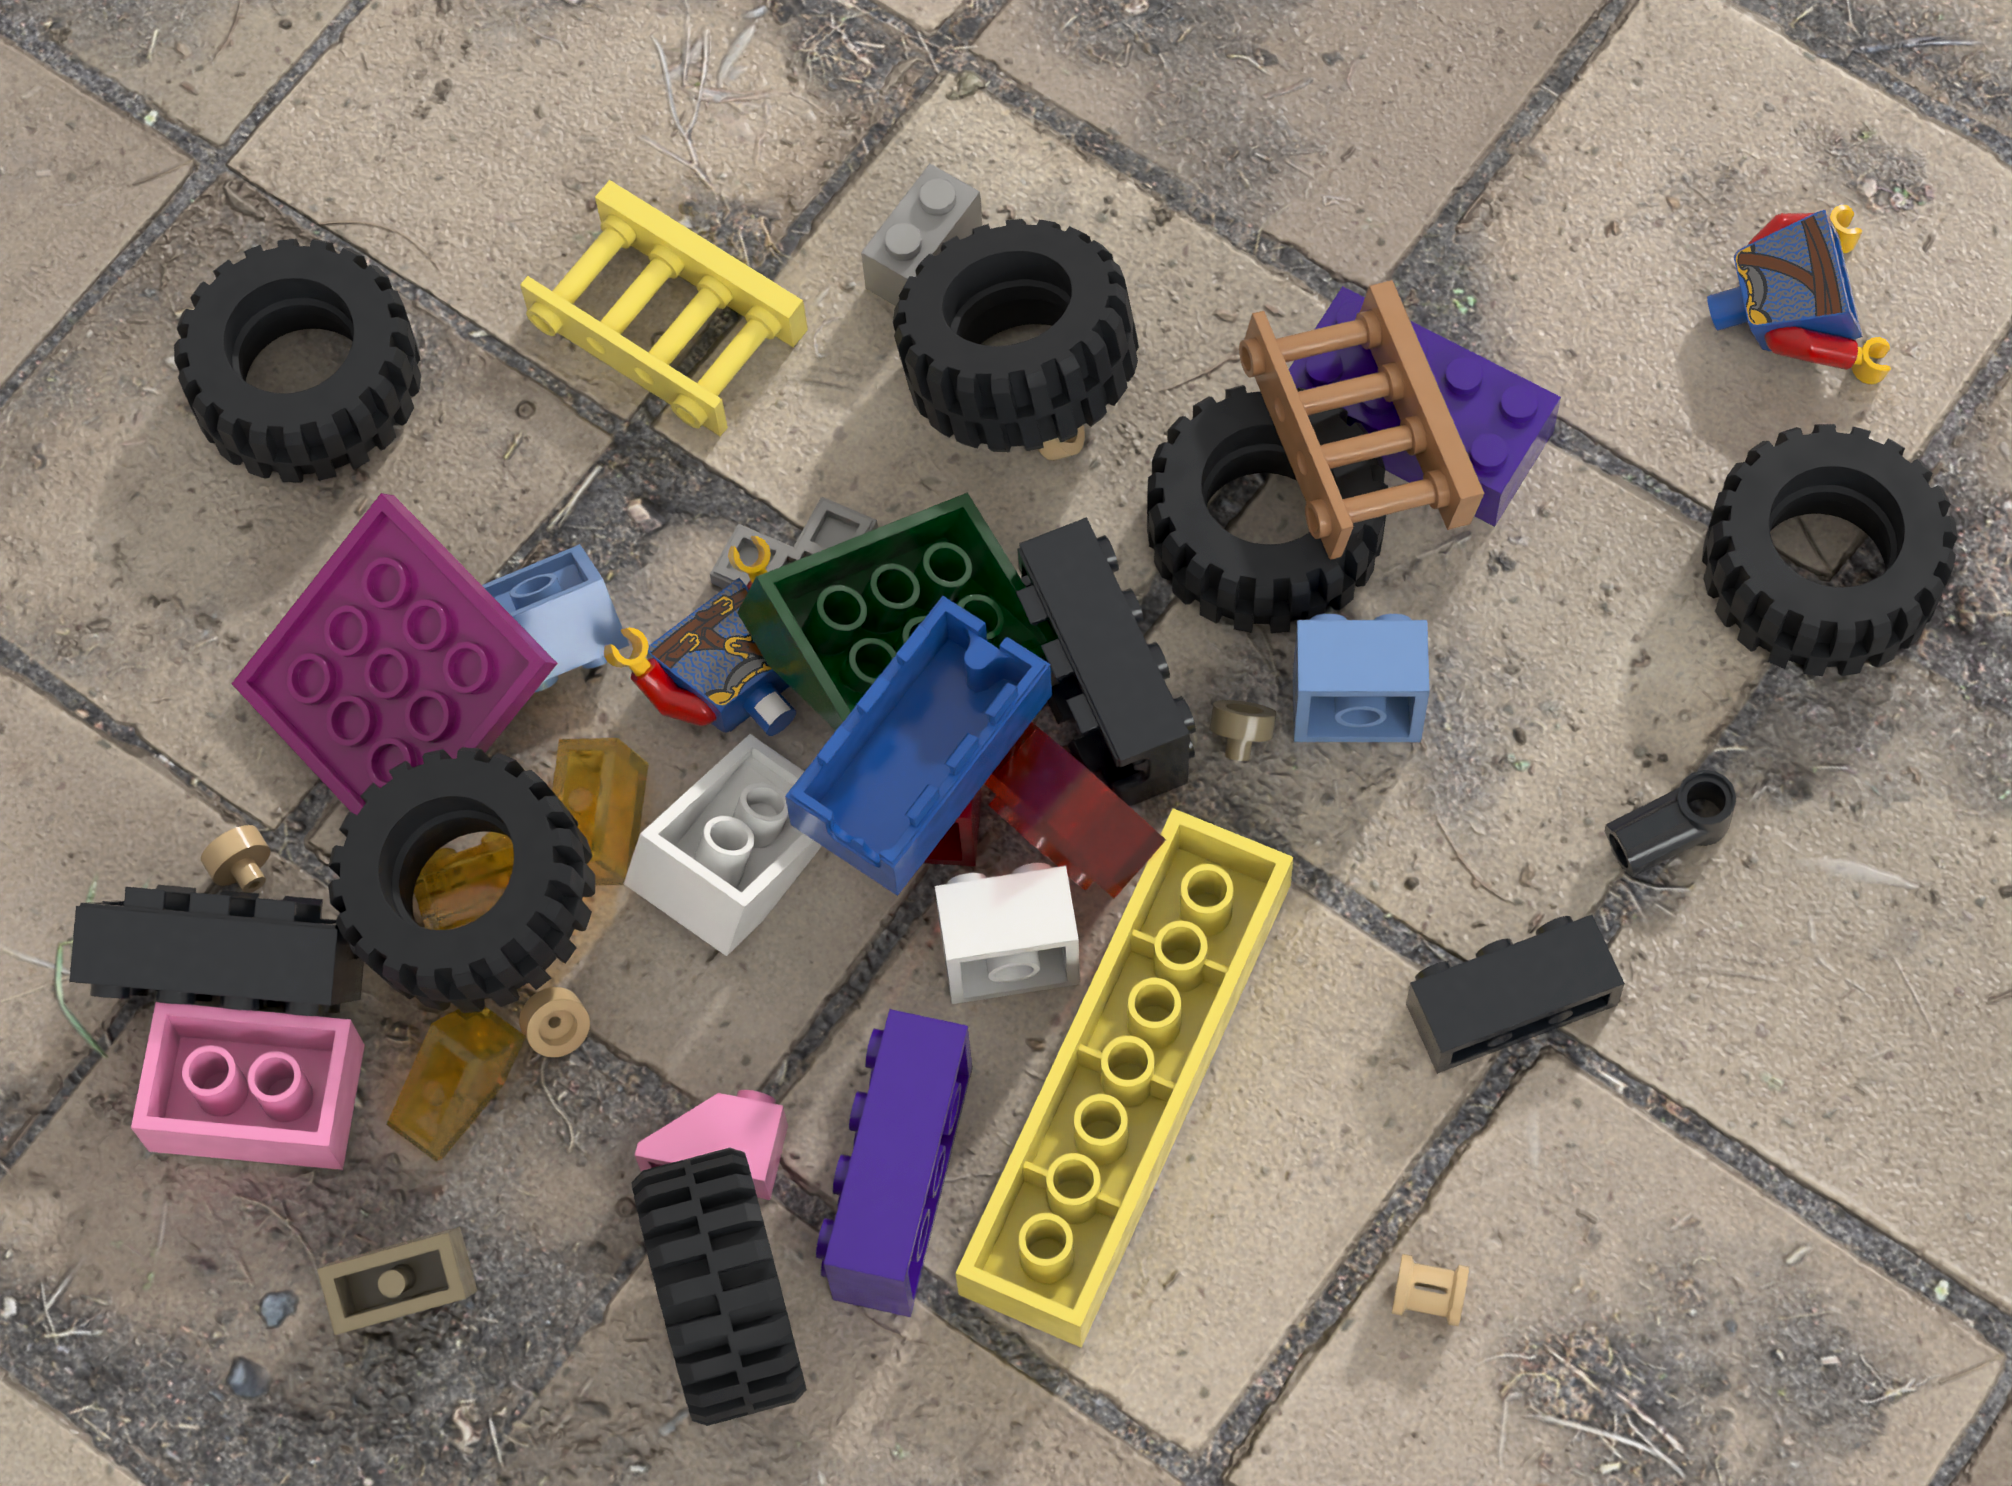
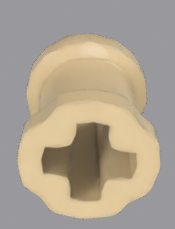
M1402 1254L1391 1314L1402 1316L1405 1310L1446 1317L1448 1325L1459 1327L1469 1266L1458 1265L1454 1271L1414 1263L1412 1255ZM1415 1286L1441 1290L1446 1292V1294L1416 1289Z

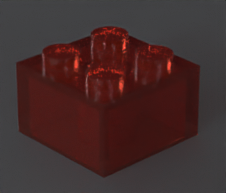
M1033 722L1029 724L984 783L996 794L988 805L1043 855L1055 863L1057 867L1066 866L1067 875L1085 891L1095 882L1115 899L1166 841L1162 835L1091 771Z

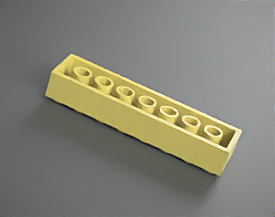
M1174 808L1172 809L955 1274L958 1294L1082 1348L1291 886L1294 857Z

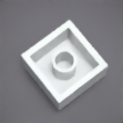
M1031 863L1016 868L1009 875L986 878L985 875L980 873H966L951 878L945 885L935 886L940 933L952 1004L1080 984L1079 939L1066 866L1051 868L1046 863Z

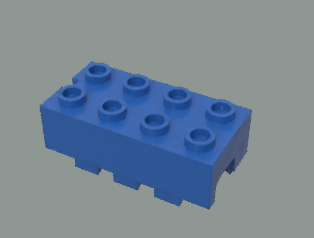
M942 596L786 794L785 800L791 826L898 896L1052 696L1051 664L1008 637L999 645L1000 649L987 642L985 622Z

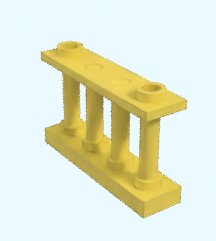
M609 180L595 196L601 221L600 226L603 232L552 291L529 276L524 279L520 286L527 307L526 315L533 325L549 336H555L556 333H559L670 404L673 412L689 426L699 429L703 425L721 437L728 426L723 401L718 397L719 394L766 338L773 339L776 336L794 348L808 331L804 301ZM632 246L648 256L650 263L601 321L573 305L621 247L628 249ZM680 276L696 286L698 293L649 352L621 335L668 278L676 279ZM728 306L745 317L747 323L697 383L669 366L717 308L724 309Z

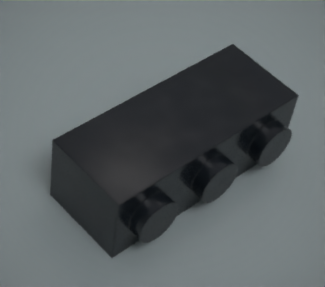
M1593 915L1573 921L1571 916L1553 919L1539 927L1535 932L1536 936L1514 944L1508 938L1497 940L1481 948L1475 954L1476 958L1456 966H1452L1450 961L1439 962L1423 969L1415 976L1416 981L1410 982L1406 1006L1437 1074L1618 1006L1625 983Z

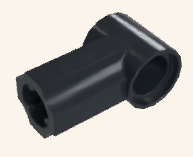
M1701 770L1691 773L1682 781L1679 788L1607 823L1604 832L1610 843L1611 851L1621 868L1626 870L1632 878L1694 846L1715 844L1726 835L1730 827L1736 805V793L1733 784L1724 775L1716 771ZM1698 799L1709 800L1719 808L1720 813L1710 818L1700 817L1690 810L1688 804Z

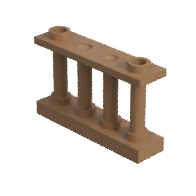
M1393 280L1369 286L1361 310L1356 314L1355 320L1286 337L1275 338L1265 311L1252 313L1245 338L1239 344L1240 361L1245 374L1249 378L1255 377L1305 498V516L1310 533L1315 539L1321 538L1330 560L1342 557L1354 527L1353 523L1429 504L1431 508L1439 510L1447 530L1471 524L1483 498L1484 491ZM1362 345L1364 349L1371 350L1378 366L1377 373L1298 392L1286 362ZM1384 397L1387 402H1393L1401 420L1400 426L1320 445L1308 415ZM1406 450L1409 455L1416 456L1424 474L1422 480L1342 499L1330 469Z

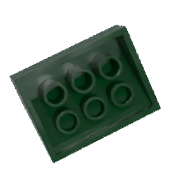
M968 492L756 576L737 612L767 664L835 730L845 721L860 699L889 665L897 652L942 596L985 622L987 642L1000 649L999 645L1008 637L1036 656L1046 660L1047 658L1041 645L1057 639L1048 621L1037 624V627L1030 624L1016 591L1024 589L1026 586Z

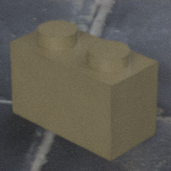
M460 1226L337 1260L317 1269L334 1335L463 1300L477 1292Z

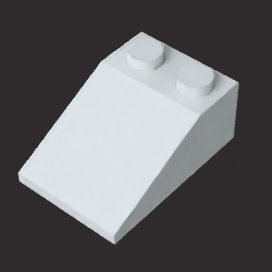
M749 734L640 833L623 884L727 956L766 918L822 847V845L790 824L785 796L804 771Z

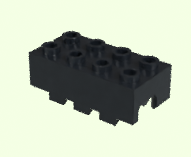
M1086 517L1019 543V548L1017 549L1018 569L1026 588L1016 591L1030 624L1037 627V624L1048 621L1057 636L1056 640L1041 645L1047 658L1044 661L1051 664V669L1059 684L1052 686V696L1047 702L1057 724L1075 718L1084 736L1077 740L1073 739L1068 745L1082 778L1100 771L1116 807H1120V810L1188 784L1189 759L1195 757L1194 747L1190 739V734L1196 732L1195 722L1185 699L1182 696L1173 699L1165 683V679L1170 678V672L1160 646L1157 642L1147 645L1139 628L1140 625L1144 624V617L1136 595L1131 588L1122 591L1117 582L1114 572L1119 570V565L1107 536L1103 535L1097 538Z
M158 885L156 889L125 886L124 901L83 902L76 906L69 982L91 984L90 996L130 999V995L148 996L149 989L156 990L155 1002L193 1005L195 1001L211 1002L213 995H219L220 1007L226 1009L260 1010V1007H276V1001H285L286 1014L325 1016V1013H340L342 1003L361 1000L364 961L354 953L355 948L343 938L336 920L322 918L323 899L285 896L283 900L261 899L259 898V893L221 890L220 894L216 895L196 893V888Z

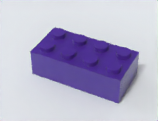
M1342 286L1315 329L1355 320L1356 314L1361 310L1365 297ZM1410 321L1484 491L1483 498L1474 516L1495 527L1553 434L1561 397ZM1356 345L1294 360L1289 368V372L1296 388L1311 389L1377 373L1378 366L1370 349L1366 350L1362 345ZM1384 397L1343 407L1348 411L1347 425L1351 426L1355 422L1361 423L1368 433L1400 426L1401 420L1393 402H1387ZM1406 450L1381 456L1387 472L1409 483L1423 479L1424 474L1416 456L1409 455Z
M889 1009L884 1030L874 1028L869 1040L865 1067L871 1069L868 1093L857 1091L854 1098L849 1121V1130L855 1131L852 1156L841 1154L838 1160L832 1189L833 1194L839 1195L835 1220L824 1218L817 1241L816 1258L822 1259L821 1276L827 1277L833 1300L911 1317L973 1066L967 1025Z

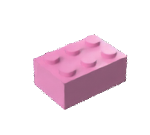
M155 1002L131 1129L149 1152L343 1170L365 1045L351 1019Z

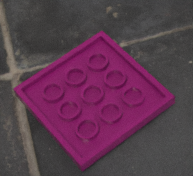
M381 493L231 684L348 810L358 815L366 804L360 797L373 782L379 788L383 787L393 779L389 770L406 760L414 768L424 764L422 757L424 753L444 749L452 759L457 758L458 750L462 747L480 748L486 753L558 663L394 495Z

